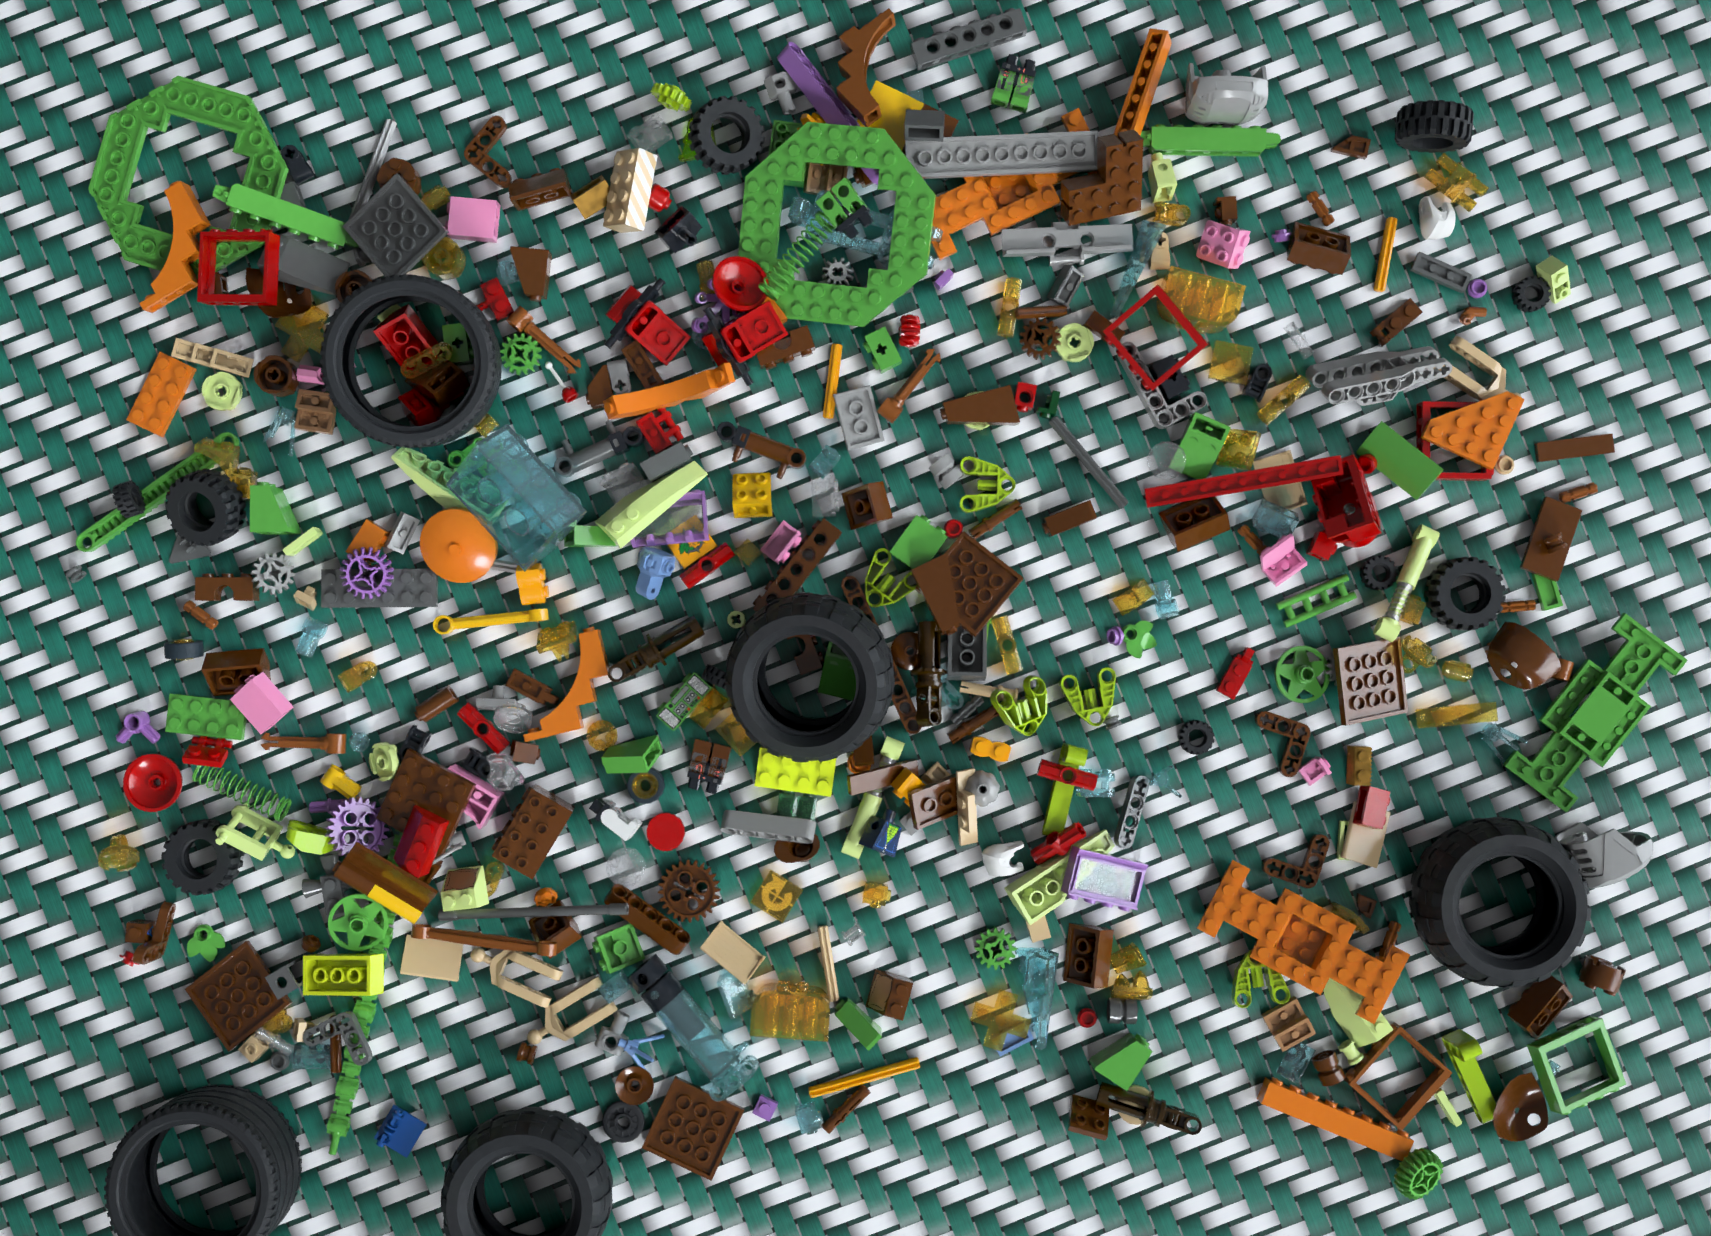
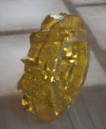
M599 720L588 728L586 737L589 745L595 750L606 751L609 747L615 745L618 734L612 723ZM598 730L601 732L609 731L605 735L606 742L602 739L595 740L599 736Z

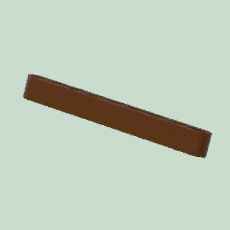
M853 576L845 577L842 580L841 586L848 603L853 605L852 601L855 597L862 598L864 603L859 609L869 615L872 623L878 626L858 580ZM847 580L855 582L856 586L853 590L845 588L844 584ZM893 660L895 685H901L903 690L900 695L893 694L892 701L906 731L910 734H916L921 730V727L918 725L917 729L910 730L907 724L910 720H916L917 712ZM903 702L910 704V710L907 713L900 711L899 707Z

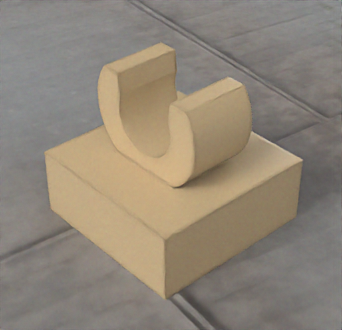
M307 586L304 593L297 590L294 594L296 603L312 611L317 606L314 598L317 592H315L314 588Z
M295 1018L293 1039L296 1042H304V1032L308 1027H314L315 1024L310 1021L306 1022L303 1018Z

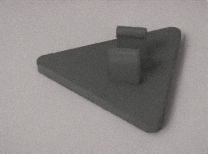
M177 535L169 562L174 564L211 555V552L205 545L198 546L195 542L190 543L186 541L185 537L182 538Z

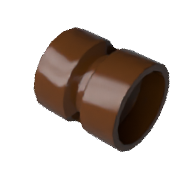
M1334 1050L1320 1052L1311 1058L1314 1068L1320 1071L1318 1077L1322 1086H1332L1346 1078L1342 1067L1337 1065L1339 1061Z

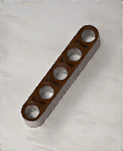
M615 884L605 896L604 903L606 905L611 903H628V915L619 916L670 953L679 955L690 942V935L684 929L625 886Z

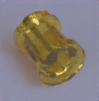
M488 413L485 415V419L474 426L485 439L495 427L498 428L500 426Z

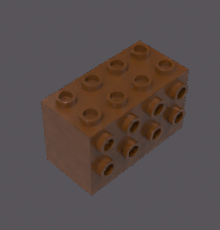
M537 784L533 788L528 787L521 798L524 800L523 804L519 803L511 815L514 817L513 821L509 819L501 832L504 836H499L491 848L494 851L492 857L530 879L534 878L575 809V806Z

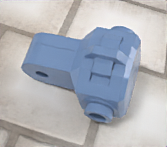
M641 548L637 561L640 574L636 584V592L649 600L656 598L660 592L663 579L671 576L675 568V557L657 548Z

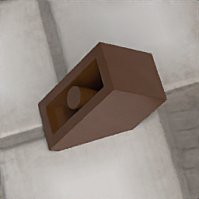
M607 365L601 367L587 387L586 401L588 405L591 404L593 409L603 408V401L614 395Z

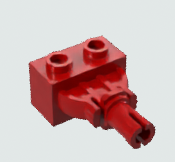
M415 389L398 397L404 414L415 426L436 422L444 410L450 407V403H448L442 409L438 408ZM464 392L459 394L453 400L460 398L461 396H464Z

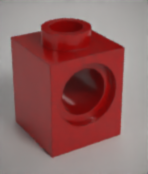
M1023 382L1017 383L1014 395L1017 411L1028 412V410H1032L1037 385ZM1020 394H1027L1029 401L1026 403L1022 402L1019 398Z

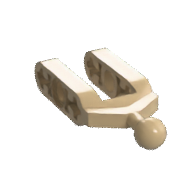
M1455 336L1449 344L1450 348L1494 378L1485 389L1452 366L1451 373L1444 377V379L1479 401L1508 391L1505 389L1506 369L1465 339ZM1513 393V394H1515V395H1517V396H1519V397L1522 398V396H1521L1520 394H1518V393Z
M477 947L470 954L474 962L479 963L483 961L490 964L492 984L544 1008H548L551 997L502 976L508 960L557 981H560L564 972L522 951L503 950L495 957H491L485 953L484 949Z
M599 976L594 977L550 1004L548 1008H545V1027L540 1030H530L527 1034L528 1042L532 1045L539 1044L542 1037L548 1033L563 1041H567L617 1011L618 1008L611 1001L566 1029L556 1013L603 985Z

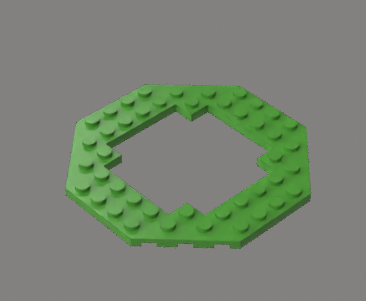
M176 76L171 79L172 82L165 86L157 87L143 99L133 101L119 113L115 112L109 115L88 190L91 196L94 197L103 219L106 220L115 243L119 245L124 260L161 271L171 249L173 234L139 225L144 206L127 201L148 128L166 133L171 115L237 134L232 152L250 158L242 185L273 197L281 198L289 169L251 97ZM244 212L241 215L234 213L229 229H236L238 232H243V229H253L255 232H260V229L271 230L272 228L269 225V221L261 219V222L249 218L250 214ZM213 226L210 227V230H211V229H218V230H221V232H226V230H223V229H220V228H217V227H213ZM217 242L215 272L265 245V242ZM199 259L190 264L197 279Z
M807 122L745 176L738 255L756 262L763 269L767 277H769V271L774 272V265L779 266L778 260L780 259H777L784 182H803L805 163L879 169L877 189L896 191L888 270L869 268L867 288L798 281L791 279L778 267H775L776 272L788 280L790 285L784 283L776 274L770 273V275L786 291L781 290L773 281L768 279L769 286L781 295L778 301L775 302L788 319L865 327L873 318L883 312L891 303L927 275L936 194L885 129ZM786 260L788 263L792 264L795 267V262L793 260ZM779 261L782 268L794 276V271L786 263Z

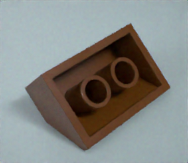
M554 168L546 174L536 173L531 178L515 179L513 183L508 184L510 201L518 211L570 197L572 194L564 168Z
M1295 222L1287 248V260L1293 264H1303L1312 269H1322L1331 274L1343 275L1351 257L1350 236Z
M1216 497L1186 501L1158 513L1168 538L1177 552L1230 530L1228 513Z
M264 648L206 653L201 669L213 696L236 694L234 690L242 684L245 685V680L252 674L257 676L264 672L271 680L270 662Z
M1069 923L1063 981L1092 989L1108 988L1113 929Z
M1551 975L1546 980L1535 982L1529 989L1524 990L1521 999L1510 1007L1507 1015L1527 1034L1537 1040L1573 996L1563 983Z

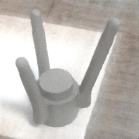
M455 830L447 849H451L435 858L433 864L454 851L461 849L462 846L467 845L461 830L457 832Z

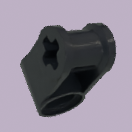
M287 145L283 147L281 155L297 185L315 176L303 154L295 146Z
M1260 364L1255 367L1241 395L1256 399V402L1260 403L1272 376L1271 367L1267 364ZM1259 369H1263L1265 371V378H1260L1258 376Z
M413 725L399 750V758L403 760L409 748L421 754L432 734L430 732L426 733L418 729L416 725Z
M470 747L469 754L460 763L463 767L484 779L494 778L499 774V765L473 747ZM487 765H490L492 767V773L490 775H488L485 772V767Z

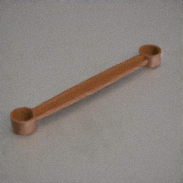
M427 924L412 925L411 937L416 939L431 938L486 948L533 952L540 956H556L557 942L553 941L537 942L496 934L434 928Z

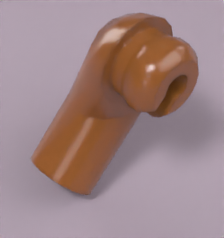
M1467 307L1460 315V323L1469 325L1474 317H1485L1487 308Z

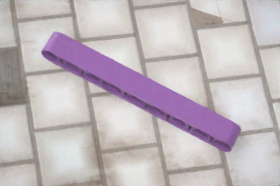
M789 42L777 56V59L827 124L860 126L803 51L795 43ZM861 168L874 184L878 185L879 169Z

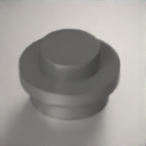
M285 1051L275 1052L270 1059L272 1068L278 1071L286 1069L290 1064L288 1053Z

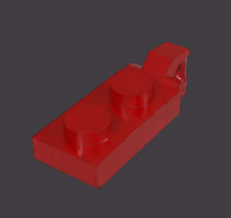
M1245 647L1242 655L1237 654L1236 657H1233L1216 689L1217 692L1232 700L1235 699L1252 668L1253 661L1250 659L1255 652L1254 650Z

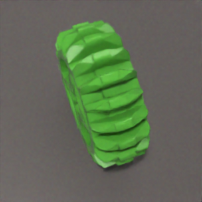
M1427 1148L1415 1149L1413 1153L1409 1152L1408 1156L1404 1157V1160L1399 1163V1167L1395 1169L1397 1173L1393 1177L1395 1178L1394 1184L1396 1188L1409 1199H1422L1424 1195H1428L1431 1190L1433 1191L1435 1185H1438L1437 1182L1441 1179L1440 1175L1443 1173L1442 1160Z

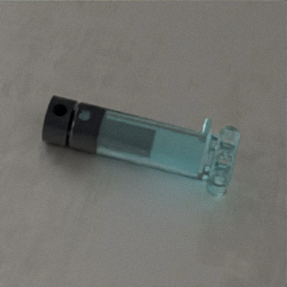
M654 954L633 971L626 980L638 994L643 992L641 994L643 1001L713 1083L709 1091L710 1097L714 1101H722L753 1077L759 1067V1061L753 1055H747L744 1058L740 1055L749 1046V1043L744 1041L734 1048L673 973L667 971L668 967L658 955ZM745 1064L750 1065L752 1069H747ZM731 1076H735L738 1081L733 1080ZM717 1087H721L724 1092H720Z

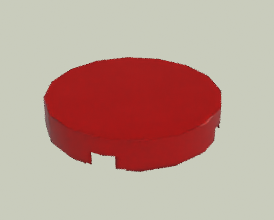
M669 812L654 816L647 827V838L650 844L661 851H671L677 848L685 836V826L682 820Z

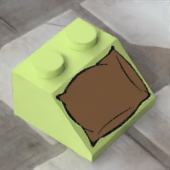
M483 865L448 870L440 892L443 912L478 908L489 904Z

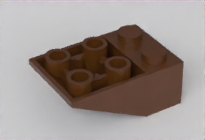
M444 359L436 361L405 379L407 384L440 409L470 386L464 371L451 361Z

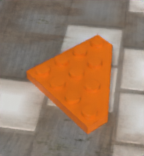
M1506 391L1430 419L1420 438L1492 470L1525 399Z

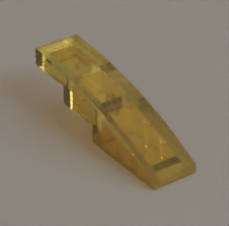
M1496 701L1416 709L1418 728L1498 721Z

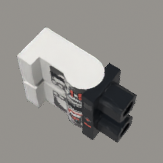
M602 798L595 799L589 807L591 811L597 814L594 819L598 822L602 821L605 826L623 840L627 841L632 838L643 822L637 818L631 821L623 815V811L620 808L614 807L616 803L613 801L606 802Z

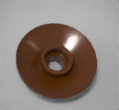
M906 632L900 634L893 641L891 653L898 667L905 670L917 669V633ZM907 648H913L914 652L912 655L907 654Z
M639 1066L625 1068L619 1073L615 1082V1090L618 1097L629 1105H640L646 1102L651 1097L654 1089V1081L651 1074ZM637 1081L639 1086H633L632 1082Z

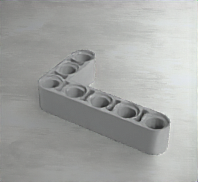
M1131 342L1123 343V346L1130 349L1133 358L1155 382L1137 347ZM1117 355L1156 428H1167L1206 405V395L1203 392L1197 391L1168 406L1159 388L1157 387L1153 391L1150 388L1149 390L1142 389L1140 385L1142 378L1138 373L1134 375L1128 368L1130 363L1126 359L1122 360ZM1193 397L1200 399V406L1194 405ZM1150 398H1155L1158 401L1157 407L1151 406ZM1176 406H1181L1184 409L1183 415H1179L1176 412ZM1159 415L1167 417L1166 424H1162L1159 421Z

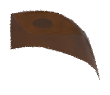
M246 267L245 279L249 293L263 294V275L260 269ZM278 281L277 306L258 307L265 315L272 318L303 314L311 308V290L304 288L303 293L298 294L296 292V285L284 282V291L283 282ZM290 298L292 303H288L287 299Z
M1504 622L1488 648L1487 659L1496 676L1501 681L1520 689L1535 688L1562 670L1560 660L1555 652L1537 635L1517 623ZM1511 663H1517V668L1513 667ZM1501 669L1508 670L1511 678H1505L1500 672Z
M1532 1072L1521 1074L1512 1079L1498 1099L1493 1113V1125L1498 1137L1514 1142L1524 1141L1547 1128L1548 1111L1546 1101ZM1515 1108L1520 1109L1517 1114L1514 1112ZM1530 1114L1539 1115L1541 1119L1540 1124L1537 1126L1530 1125L1528 1123V1116Z

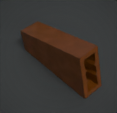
M1010 385L943 402L940 409L942 420L946 419L947 424L1015 426L1020 423Z
M945 553L912 569L911 574L941 634H947L948 636L958 631L957 628L960 627L949 560Z

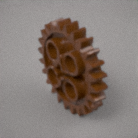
M687 859L684 865L683 861L680 860L679 867L673 863V871L667 868L668 876H661L665 882L658 884L663 887V889L658 891L659 894H663L659 901H665L662 908H669L668 915L674 912V919L679 915L681 916V922L684 921L685 917H688L689 923H691L693 917L699 921L700 915L706 918V911L712 913L711 906H717L714 899H719L720 896L715 893L719 892L721 888L715 887V885L720 881L713 879L716 873H709L711 867L704 869L705 862L699 866L698 860L691 864L690 859ZM682 873L689 874V882L681 880L680 876ZM674 882H678L684 888L676 886ZM699 882L706 883L707 890L700 891L697 884ZM689 886L692 887V892H694L690 893V895L686 894L687 890L685 889H688ZM673 890H678L681 893L680 899L672 897L671 893ZM696 894L704 896L705 899H701ZM695 899L698 902V907L691 908L688 901Z

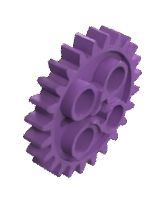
M354 797L349 798L348 801L343 800L341 801L342 806L335 805L337 811H330L333 818L326 819L331 824L325 827V829L330 830V833L325 836L332 838L328 844H335L332 850H339L338 856L345 854L346 857L354 844L358 842L374 852H379L377 846L385 845L381 840L388 838L384 835V832L389 831L388 828L384 827L386 823L376 818L381 807L375 808L376 802L369 803V798H365L362 801V797H357L356 800ZM347 814L351 816L350 823L346 821ZM366 815L370 817L368 824L365 822ZM341 827H372L373 831L342 830ZM346 833H348L350 836V841L348 843L345 841L344 838ZM365 834L369 837L367 843L363 840Z

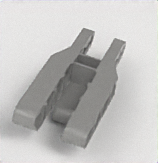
M1426 346L1401 352H1373L1318 363L1308 367L1305 374L1315 387L1322 388V395L1331 404L1356 401L1359 405L1366 406L1391 401L1398 392L1405 390L1415 383L1444 378L1451 373L1452 365L1445 358H1439V353L1433 347Z

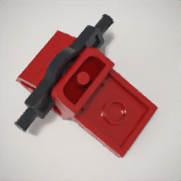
M659 277L653 286L649 285L643 293H640L631 285L625 289L605 313L607 317L616 323L610 331L611 336L604 343L605 346L611 349L617 340L619 342L622 341L628 334L665 366L671 362L691 336L653 303L660 295L658 291L666 283Z
M768 300L739 318H734L725 324L720 316H715L710 306L705 308L703 311L709 320L707 325L711 332L701 338L717 366L731 363L737 377H742L746 386L753 384L754 382L748 374L750 368L746 360L788 335L772 304Z

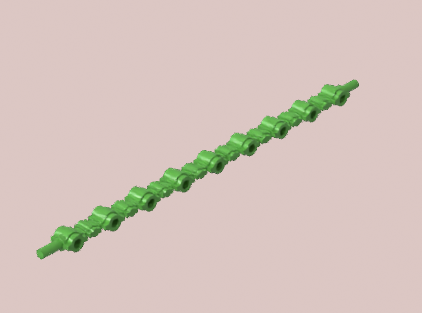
M402 832L399 835L395 834L393 846H396V849H391L387 859L396 866L398 865L393 857L403 835ZM386 907L385 909L388 914L386 934L368 952V954H384V962L387 957V950H384V947L389 948L393 938L394 928L389 927V924H394L396 913ZM380 910L376 916V921L383 928L384 918ZM370 937V943L377 938ZM378 994L359 996L362 997V1000L357 999L353 1009V1013L356 1015L366 1038H368L370 1026H367V1023L372 1024L376 1013L377 1003H373L372 1000H376ZM352 1033L351 1035H353L354 1037H350V1040L353 1043H357L359 1039L358 1035L356 1033ZM346 1045L344 1058H347L348 1061H344L341 1072L345 1073V1076H339L335 1089V1096L340 1098L335 1099L333 1111H336V1113H331L327 1124V1133L332 1135L328 1152L330 1155H336L340 1137L347 1136L351 1117L346 1116V1114L351 1113L353 1102L350 1099H355L359 1088V1079L355 1078V1076L360 1075L361 1066L353 1062ZM362 1045L355 1047V1050L362 1047ZM365 1053L359 1055L360 1059L365 1057Z

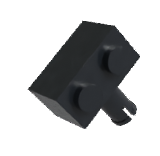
M681 206L655 231V234L668 249L676 253L683 249L685 244L690 247L694 246L691 242L697 243L696 235L703 227L690 211Z

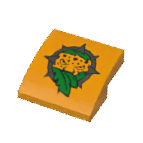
M695 515L671 532L673 534L685 533L687 530L700 532L703 531V524ZM710 534L709 541L667 545L683 569L717 548Z

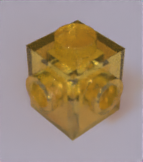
M865 881L862 903H869V906L873 908H881V906L886 905V901L890 902L891 890H888V884Z

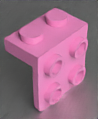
M1208 220L1196 256L1226 268L1238 269L1243 261L1244 249L1250 240V231L1232 228Z
M783 520L760 551L777 564L780 562L784 564L791 555L788 551L792 546L796 548L802 541L800 537L802 533Z
M1292 534L1282 536L1276 544L1265 548L1260 555L1262 572L1276 587L1307 566V561L1295 549L1294 536Z

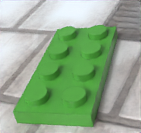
M173 693L169 695L165 732L244 740L246 717L231 700Z

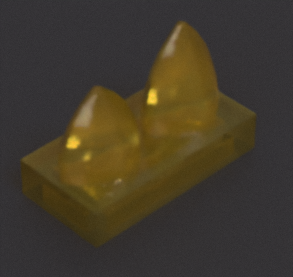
M1141 970L1134 978L1133 987H1130L1128 979L1123 974H1120L1115 979L1111 990V998L1150 1000L1153 996V989L1150 988L1147 977Z

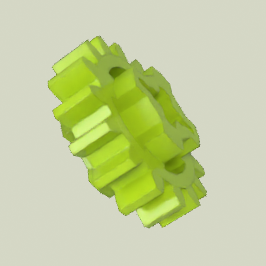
M657 82L652 87V95L665 108L677 112L678 110L689 111L692 102L679 87L667 83L664 85L662 83L658 84Z

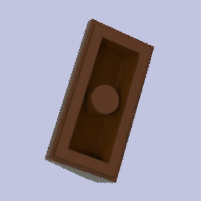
M1094 310L1083 326L1107 343L1103 337L1105 335L1103 331L1112 322ZM1119 327L1112 331L1119 341L1125 334Z

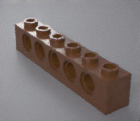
M825 518L822 521L818 519L812 527L814 530L810 536L806 535L800 542L801 548L798 551L794 550L788 557L790 562L786 566L782 565L776 574L779 576L776 580H770L764 588L767 590L763 596L759 595L752 603L755 605L753 610L757 612L762 607L768 605L767 598L772 594L776 595L777 598L794 595L838 540L842 532ZM819 534L825 537V542L822 545L814 542V538ZM807 549L813 551V557L810 560H805L802 556L803 552ZM796 564L800 565L802 568L801 573L793 575L791 567ZM781 580L789 581L790 586L787 590L779 588Z

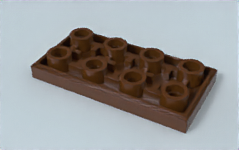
M1544 497L1520 568L1557 582L1583 510L1550 497ZM1561 532L1563 535L1562 540L1568 546L1549 554L1547 551L1548 546L1542 540Z

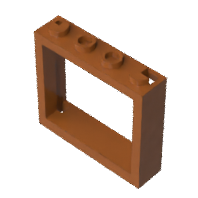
M1394 1022L1390 1024L1394 1030L1379 1041L1372 1043L1371 1049L1367 1054H1363L1364 1058L1354 1068L1348 1070L1344 1081L1402 1131L1450 1077L1452 1072L1401 1026ZM1400 1034L1437 1068L1400 1110L1392 1116L1356 1082L1395 1037Z

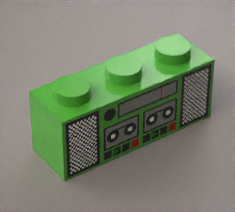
M696 672L693 674L689 673L682 681L684 685L680 689L676 687L670 694V697H672L668 703L663 702L657 709L659 713L656 716L673 731L681 725L713 688Z

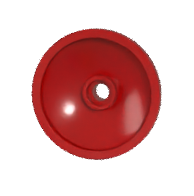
M732 256L722 260L715 268L712 276L714 292L719 300L729 308L737 311H751L761 305L767 297L758 285L765 283L764 277L767 276L763 269L753 260L741 256Z
M147 754L138 757L128 766L123 778V789L129 802L136 808L146 812H157L170 807L178 799L182 790V775L178 766L170 758L160 754ZM157 779L160 780V785L156 784Z

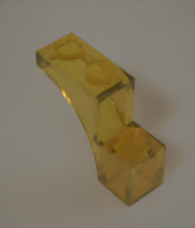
M203 438L195 443L194 452L204 454L218 463L225 474L230 477L229 480L231 482L234 481L238 485L237 489L242 492V497L250 499V485H257L258 472L251 471L250 468L246 467L238 469L240 447L234 446L231 442L216 443L213 439Z

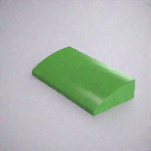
M1383 421L1378 424L1356 451L1360 456L1363 454L1373 455L1377 460L1376 469L1415 500H1418L1443 472V468Z

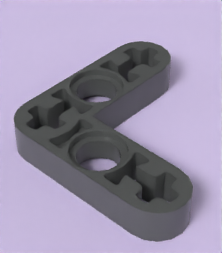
M352 1011L342 1012L306 1030L303 1034L304 1043L308 1046H315L341 1033L349 1054L356 1065H365L372 1059L371 1048L356 1015ZM349 1017L350 1021L342 1025L338 1023ZM328 1023L332 1024L334 1027V1032L332 1034H329L326 1031V1025ZM320 1032V1036L311 1040L310 1036L312 1034ZM352 1033H356L358 1035L359 1039L357 1043H353L350 1040V1035ZM362 1045V1047L355 1050V1047ZM365 1053L366 1057L360 1059L359 1055Z

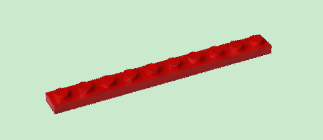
M1341 455L1146 488L1144 490L1147 508L1339 476L1344 475Z

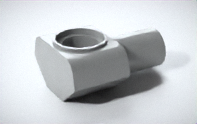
M780 72L764 80L769 98L771 100L778 99L783 114L788 115L795 112L796 109L791 94L795 93L797 89L790 75L787 72ZM779 82L785 84L783 88H777L775 85Z
M617 1011L611 1027L602 1026L595 1046L613 1055L621 1056L623 1048L618 1046L617 1043L620 1038L626 1041L629 1039V1037L623 1034V1031L630 1016L624 1012ZM614 1037L616 1044L608 1043L607 1038Z

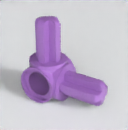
M141 710L125 717L124 727L116 735V740L124 744L134 733L138 734L141 732L154 744L160 739L161 735L150 725L151 721L148 713Z

